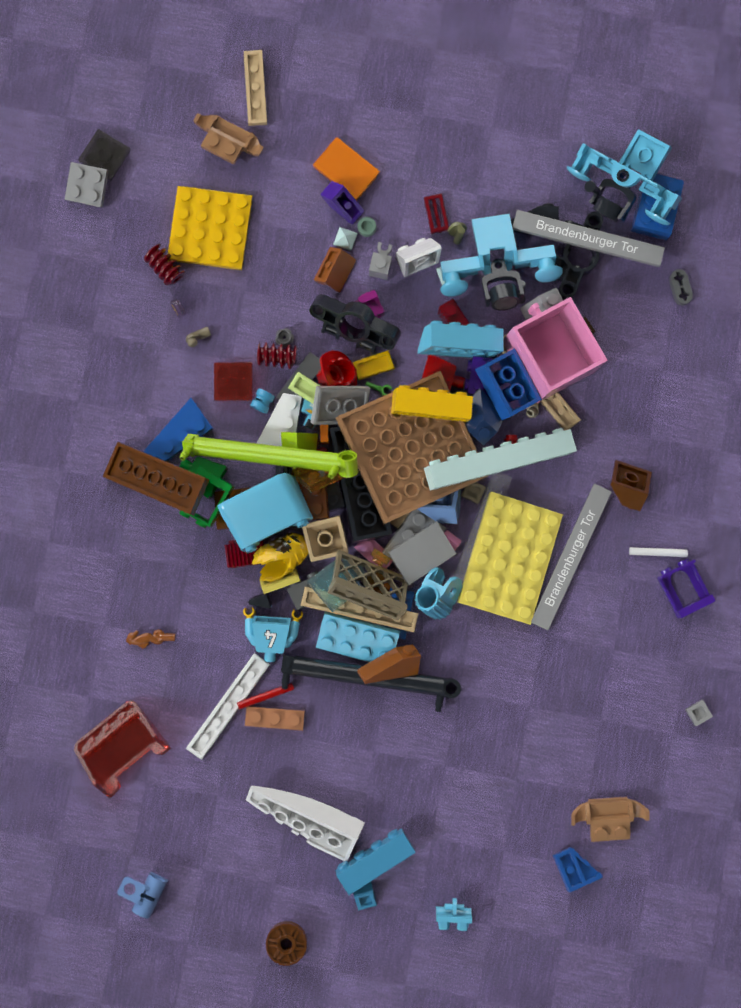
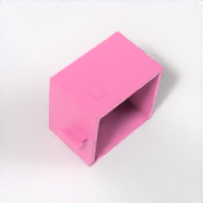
M571 297L543 312L539 309L538 303L533 304L528 309L529 314L533 317L513 327L503 339L506 350L510 351L515 348L542 399L537 403L595 373L608 361Z

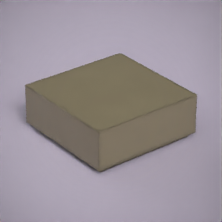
M475 482L464 488L461 497L478 505L486 487Z

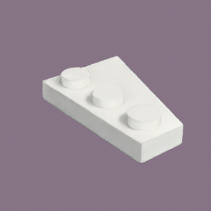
M282 394L256 444L282 446L281 432L296 433L302 401L301 396Z

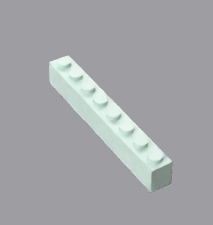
M563 428L552 430L553 434L546 435V432L535 435L534 439L529 440V437L518 439V443L514 444L511 441L500 444L499 448L495 449L494 446H488L482 449L483 452L469 451L465 453L464 457L460 458L458 455L447 457V461L441 462L440 459L431 461L429 466L424 468L429 489L431 491L574 453L577 450L571 429L565 431Z

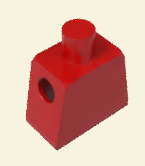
M428 355L422 379L441 371L449 391L451 386L462 389L465 381L464 377L455 375L456 365L435 355Z

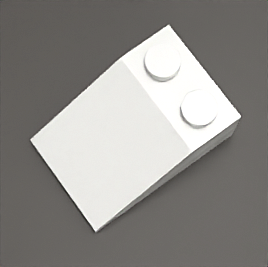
M422 238L410 247L408 245L400 247L395 257L403 276L407 277L438 264L442 248L432 238Z

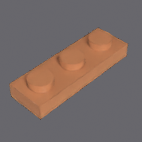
M248 706L246 707L245 726L303 731L305 711Z

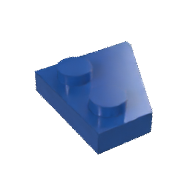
M571 847L553 855L569 893L603 878L600 872L596 871L589 862L583 859Z

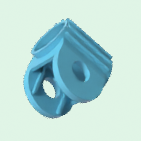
M438 567L429 571L414 599L416 601L415 605L419 607L418 609L435 620H441V618H446L447 615H450L449 613L459 598L463 585L460 578L450 577L446 584L442 586L445 579L444 571Z

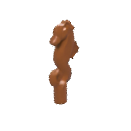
M157 629L153 635L143 633L137 636L139 631L136 630L128 634L126 642L129 645H138L144 649L149 644L148 642L158 645L164 641H175L176 635L174 633H164L162 630Z

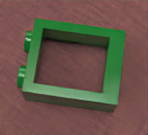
M198 467L195 474L209 479L211 484L225 491L217 506L228 500L235 486L202 467ZM216 506L210 519L197 512L193 516L180 510L179 514L188 519L191 516L197 520L196 524L206 528L207 526L213 527L220 512Z

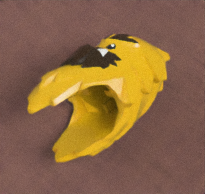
M290 532L282 538H276L268 544L261 546L253 555L254 560L252 562L253 565L265 564L260 571V580L276 581L291 573L309 554L305 537Z

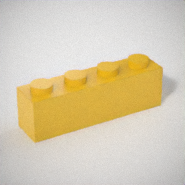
M399 385V388L393 390L391 414L461 422L471 420L473 396H467L466 392H456V394H449L448 390L432 392L429 391V388L424 387L414 390L410 389V386Z

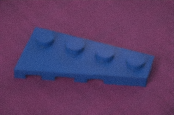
M190 398L143 452L167 462L183 451L182 441L187 434H196L199 437H203L213 428L193 399Z

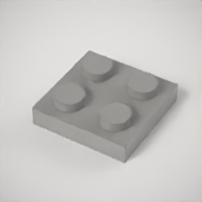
M71 162L65 200L103 208L109 170Z

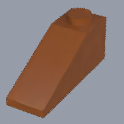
M413 644L395 647L359 668L357 673L365 684L417 675L421 655Z

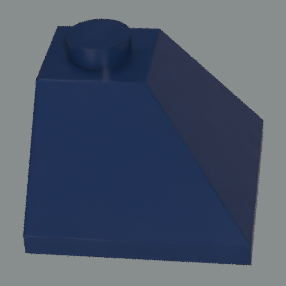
M479 388L472 395L471 420L464 422L467 430L484 446L498 432L503 420H501L490 397Z

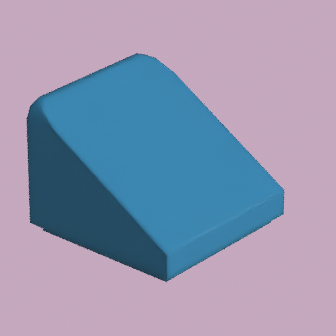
M371 882L353 892L358 911L377 906Z

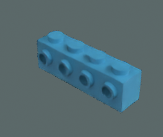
M402 828L392 830L384 840L375 841L371 844V848L365 852L364 850L359 851L354 855V859L349 862L344 861L337 866L338 869L335 870L336 876L348 895L416 853Z

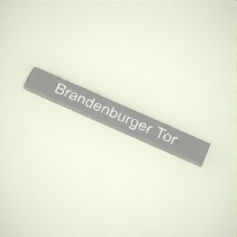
M520 210L516 211L512 229L515 231L660 267L665 247Z
M593 484L534 612L532 624L547 631L549 630L612 491Z

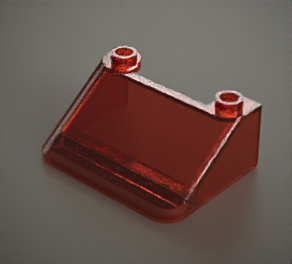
M135 701L125 702L80 738L74 746V752L94 787L109 798L115 795L121 787L117 776L149 750H152L156 755H164L171 749L167 741Z

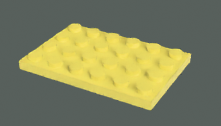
M489 492L457 603L531 625L563 514L498 493Z

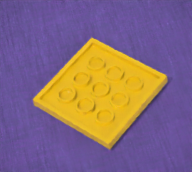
M178 186L168 254L171 255L169 261L175 259L176 262L242 270L253 199L252 195Z

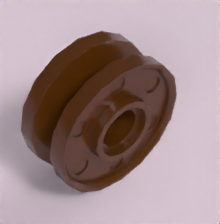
M282 921L275 924L270 929L266 938L268 956L273 962L282 966H290L297 963L303 958L307 949L305 931L299 924L293 921ZM283 939H290L292 945L289 948L283 947L281 944Z

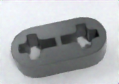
M674 270L669 277L673 297L678 305L685 306L693 297L688 275L684 270ZM676 274H678L679 277L683 278L680 281L681 286L679 285L678 280H674ZM681 289L683 294L688 296L685 301L683 298H679L682 293Z

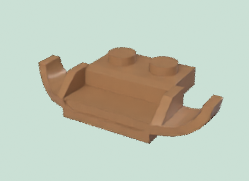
M197 113L193 120L198 127L207 132L201 148L235 165L242 151L253 156H259L264 148L252 132L250 133L222 119L220 116H203Z
M627 797L588 799V802L579 805L572 812L571 826H575L577 822L586 821L587 825H590L591 842L630 839V822L634 821V817H640L647 821L650 820L649 810L644 805Z

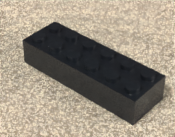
M340 427L330 428L328 433L333 453L350 451ZM359 468L358 474L350 478L342 477L337 473L352 544L390 536L392 534L390 522L383 523Z

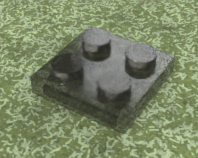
M97 129L78 161L83 165L109 170L108 180L111 181L131 149L100 129Z

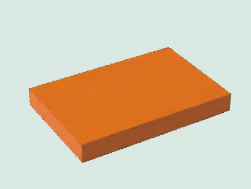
M338 137L331 142L313 164V167L327 179L345 186L356 201L380 174L378 169Z

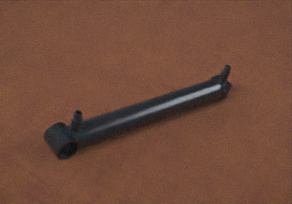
M283 655L281 672L283 673L281 688L285 690L288 689L290 675L312 677L436 696V712H441L444 697L455 698L461 692V685L457 680L425 674L365 684L357 673L358 669L364 665L310 657ZM449 683L456 685V691L453 694H449L446 691V686Z

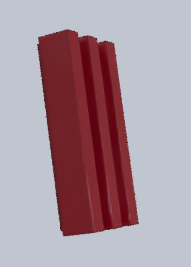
M442 193L424 197L431 235L442 233V231L447 232L449 223ZM435 199H439L444 227H441ZM429 200L432 201L437 228H434Z

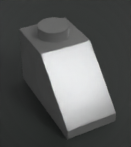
M556 287L539 295L522 306L520 310L525 320L533 317L528 312V309L533 304L538 303L539 309L543 312L562 302L563 299Z

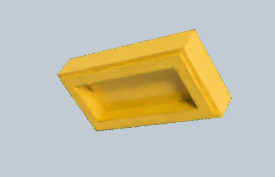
M389 350L353 362L359 381L395 369Z

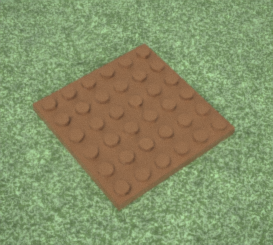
M441 371L407 385L410 386V389L414 390L424 387L429 388V391L432 392L448 390V393L451 394ZM393 392L336 417L350 451H354L357 454L358 468L384 524L488 477L485 476L430 491L424 468L429 466V462L438 459L444 462L447 461V457L458 455L459 458L464 457L466 452L476 450L464 422L391 414Z

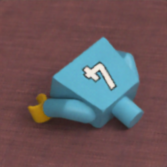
M246 607L243 609V614L247 617L245 619V635L251 645L255 646L257 652L265 653L264 660L266 662H275L276 653H284V649L289 648L295 641L299 631V621L303 617L302 611L299 618L294 616L295 609L291 613V618L255 616L256 611L253 607L252 613L247 615Z

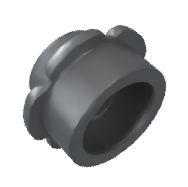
M280 329L276 332L275 341L278 345L282 344L283 347H287L293 342L294 336L289 329Z

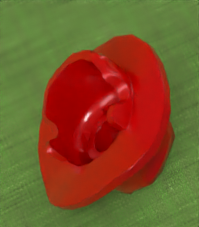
M331 350L320 357L321 369L316 375L320 386H357L356 368L344 353Z

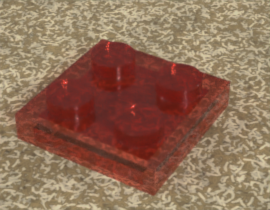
M252 362L214 363V401L253 400Z

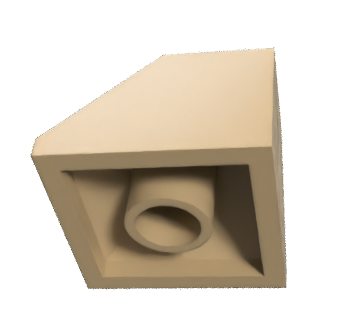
M340 515L310 522L302 527L311 562L335 557L339 550L349 553Z

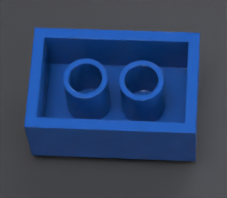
M656 174L653 182L681 197L684 180ZM640 191L631 232L667 241L672 234L678 206L675 210L671 209L665 219L670 225L659 224L645 213V209L651 210L656 199Z
M515 348L475 369L501 420L509 418L542 400Z

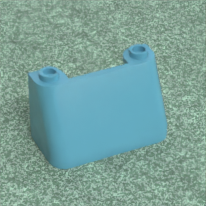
M288 473L276 475L217 506L241 551L246 553L257 550V546L260 544L259 541L290 526L302 528L309 524L308 521L313 519L296 478Z

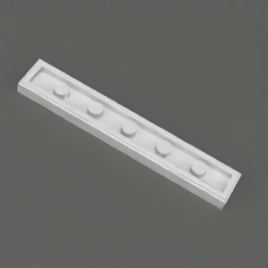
M253 654L186 747L187 750L201 760L204 758L239 709L237 702L247 698L270 666L268 662L257 654Z

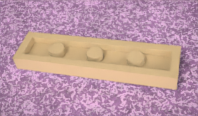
M262 50L244 51L248 125H267Z

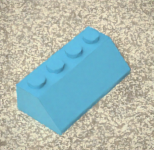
M431 321L429 325L424 327L418 347V354L491 358L504 351L503 329L496 328V325L479 327L478 324H467V326H464L459 322L443 324L442 321Z

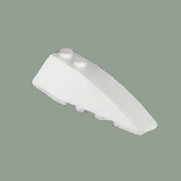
M251 785L246 801L265 814H272L276 819L275 821L281 825L285 823L291 827V832L295 835L301 834L307 838L306 842L311 846L343 861H348L365 822L327 804L277 789Z

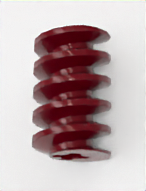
M157 244L146 253L144 261L149 263V267L154 269L155 274H159V278L164 280L165 285L175 284L186 272H178L181 266L177 265L174 267L173 265L176 260L169 261L171 255L167 254L164 256L163 254L166 252V249L159 250L161 244Z
M259 342L257 351L259 366L265 361L266 367H269L272 362L274 368L280 363L282 369H284L286 364L288 369H292L293 365L296 364L297 346L291 351L290 345L284 350L282 344L276 349L275 343L272 344L271 348H268L267 342H265L263 347H261Z

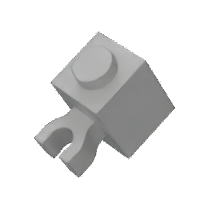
M378 242V253L373 252L369 276L387 280L392 256H389L392 245L389 244L388 249L383 251L381 249L382 243Z

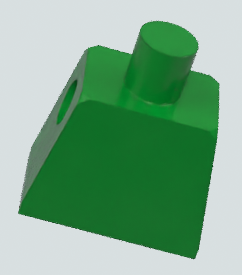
M199 456L196 457L193 463L185 459L179 465L180 468L195 473L198 467H202L223 479L228 470L225 465ZM208 482L203 495L211 500L217 486Z

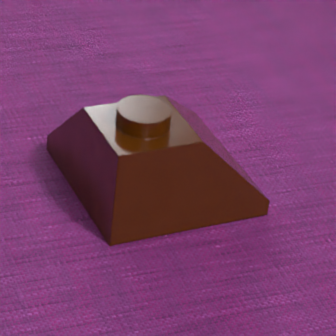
M615 460L610 483L622 506L641 511L649 494L652 472Z

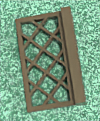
M340 550L337 552L332 582L328 587L327 593L395 620H399L407 611L405 601L408 585L401 574ZM341 558L347 560L350 566L345 567ZM358 566L365 567L367 573L363 574ZM353 569L357 577L352 578L348 570ZM343 573L347 580L339 578L338 575ZM375 573L382 574L385 580L380 581ZM371 576L375 584L370 585L365 577ZM361 580L365 587L357 585L356 581ZM393 580L402 582V587L398 588ZM388 582L393 590L388 592L383 584ZM378 587L383 594L375 592L373 588ZM396 594L400 601L393 599L391 595Z

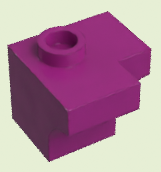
M375 289L357 298V302L364 303L371 308L375 317L381 318L384 316L385 311Z

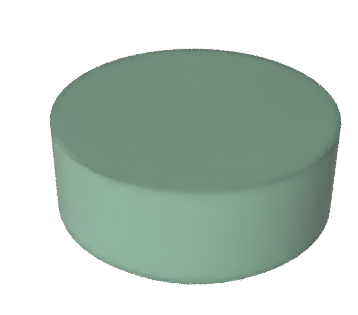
M364 217L358 222V232L364 237L374 235L376 232V222L374 219Z

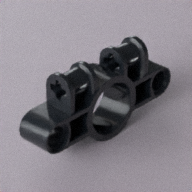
M594 211L588 214L583 225L569 220L564 222L600 231L603 224V216L601 213ZM595 219L598 225H591L589 220ZM566 244L562 255H556L555 266L557 264L563 270L560 278L556 279L561 281L558 291L563 301L570 297L573 298L582 276L592 272L598 263L599 252L590 250L593 257L589 267L586 268L572 265L568 260L570 248L574 245ZM567 287L571 290L572 293L570 295H566L563 293L562 289Z
M319 294L309 308V312L314 318L324 322L321 333L324 334L326 332L333 335L337 340L342 337L347 341L357 342L355 348L369 351L371 355H374L377 346L387 350L393 349L401 336V331L397 326L375 317L371 308L361 302L352 301L345 304L327 295ZM346 315L360 318L364 322L365 328L358 329L351 326L346 321Z

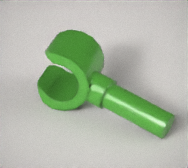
M368 381L365 386L379 391L381 396L387 395L383 392L384 388L392 390L390 385L382 387Z

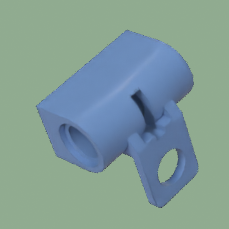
M150 872L145 884H142L126 876L117 894L135 903L132 908L133 913L149 919L168 879ZM128 883L133 884L136 889L131 895L124 891V887Z

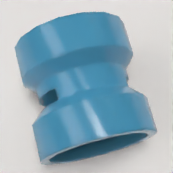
M258 388L256 398L252 400L250 406L267 414L268 406L273 402L275 396Z

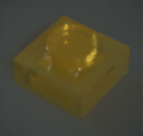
M376 548L370 554L373 557L372 561L379 566L383 564L387 566L391 558Z

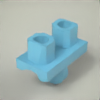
M452 898V904L445 903L444 907L436 906V922H438L439 929L448 930L451 922L457 923L458 930L467 931L469 923H472L471 908H464V904H457V898Z

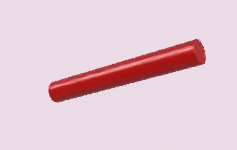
M292 682L289 683L287 690L282 689V686L237 702L239 710L294 690Z

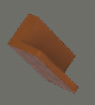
M330 247L314 281L318 284L327 285L340 293L356 259L342 249Z

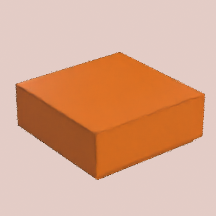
M320 425V442L322 444H328V425Z

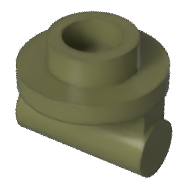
M454 222L448 228L449 235L454 236L453 242L457 245L461 243L467 230L466 224Z

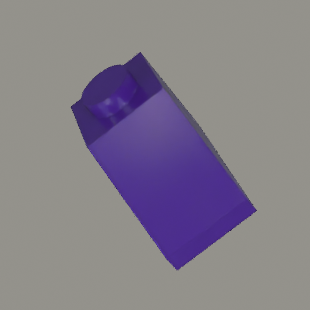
M331 181L320 194L333 210L352 225L364 212L363 208L345 186Z

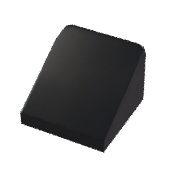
M268 593L251 597L248 601L249 605L272 608L273 606Z

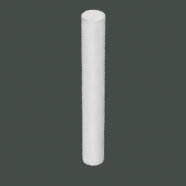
M630 547L629 555L687 557L688 550Z

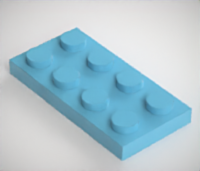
M325 611L316 648L371 662L396 647L400 631Z

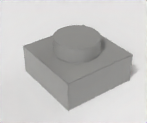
M703 700L685 709L694 726H698L713 717Z

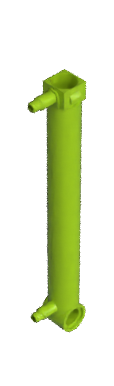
M187 434L182 441L183 451L180 455L182 461L188 458V456L195 457L197 455L328 471L330 479H333L337 473L345 478L354 477L358 474L357 454L354 451L332 453L199 437L196 434Z

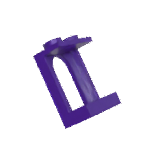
M688 558L677 563L678 567L674 569L668 567L660 571L662 575L657 577L677 618H683L716 601L713 594H709L694 565L695 559L691 561ZM677 571H683L688 575L699 597V600L685 607L682 606L670 581L672 574Z

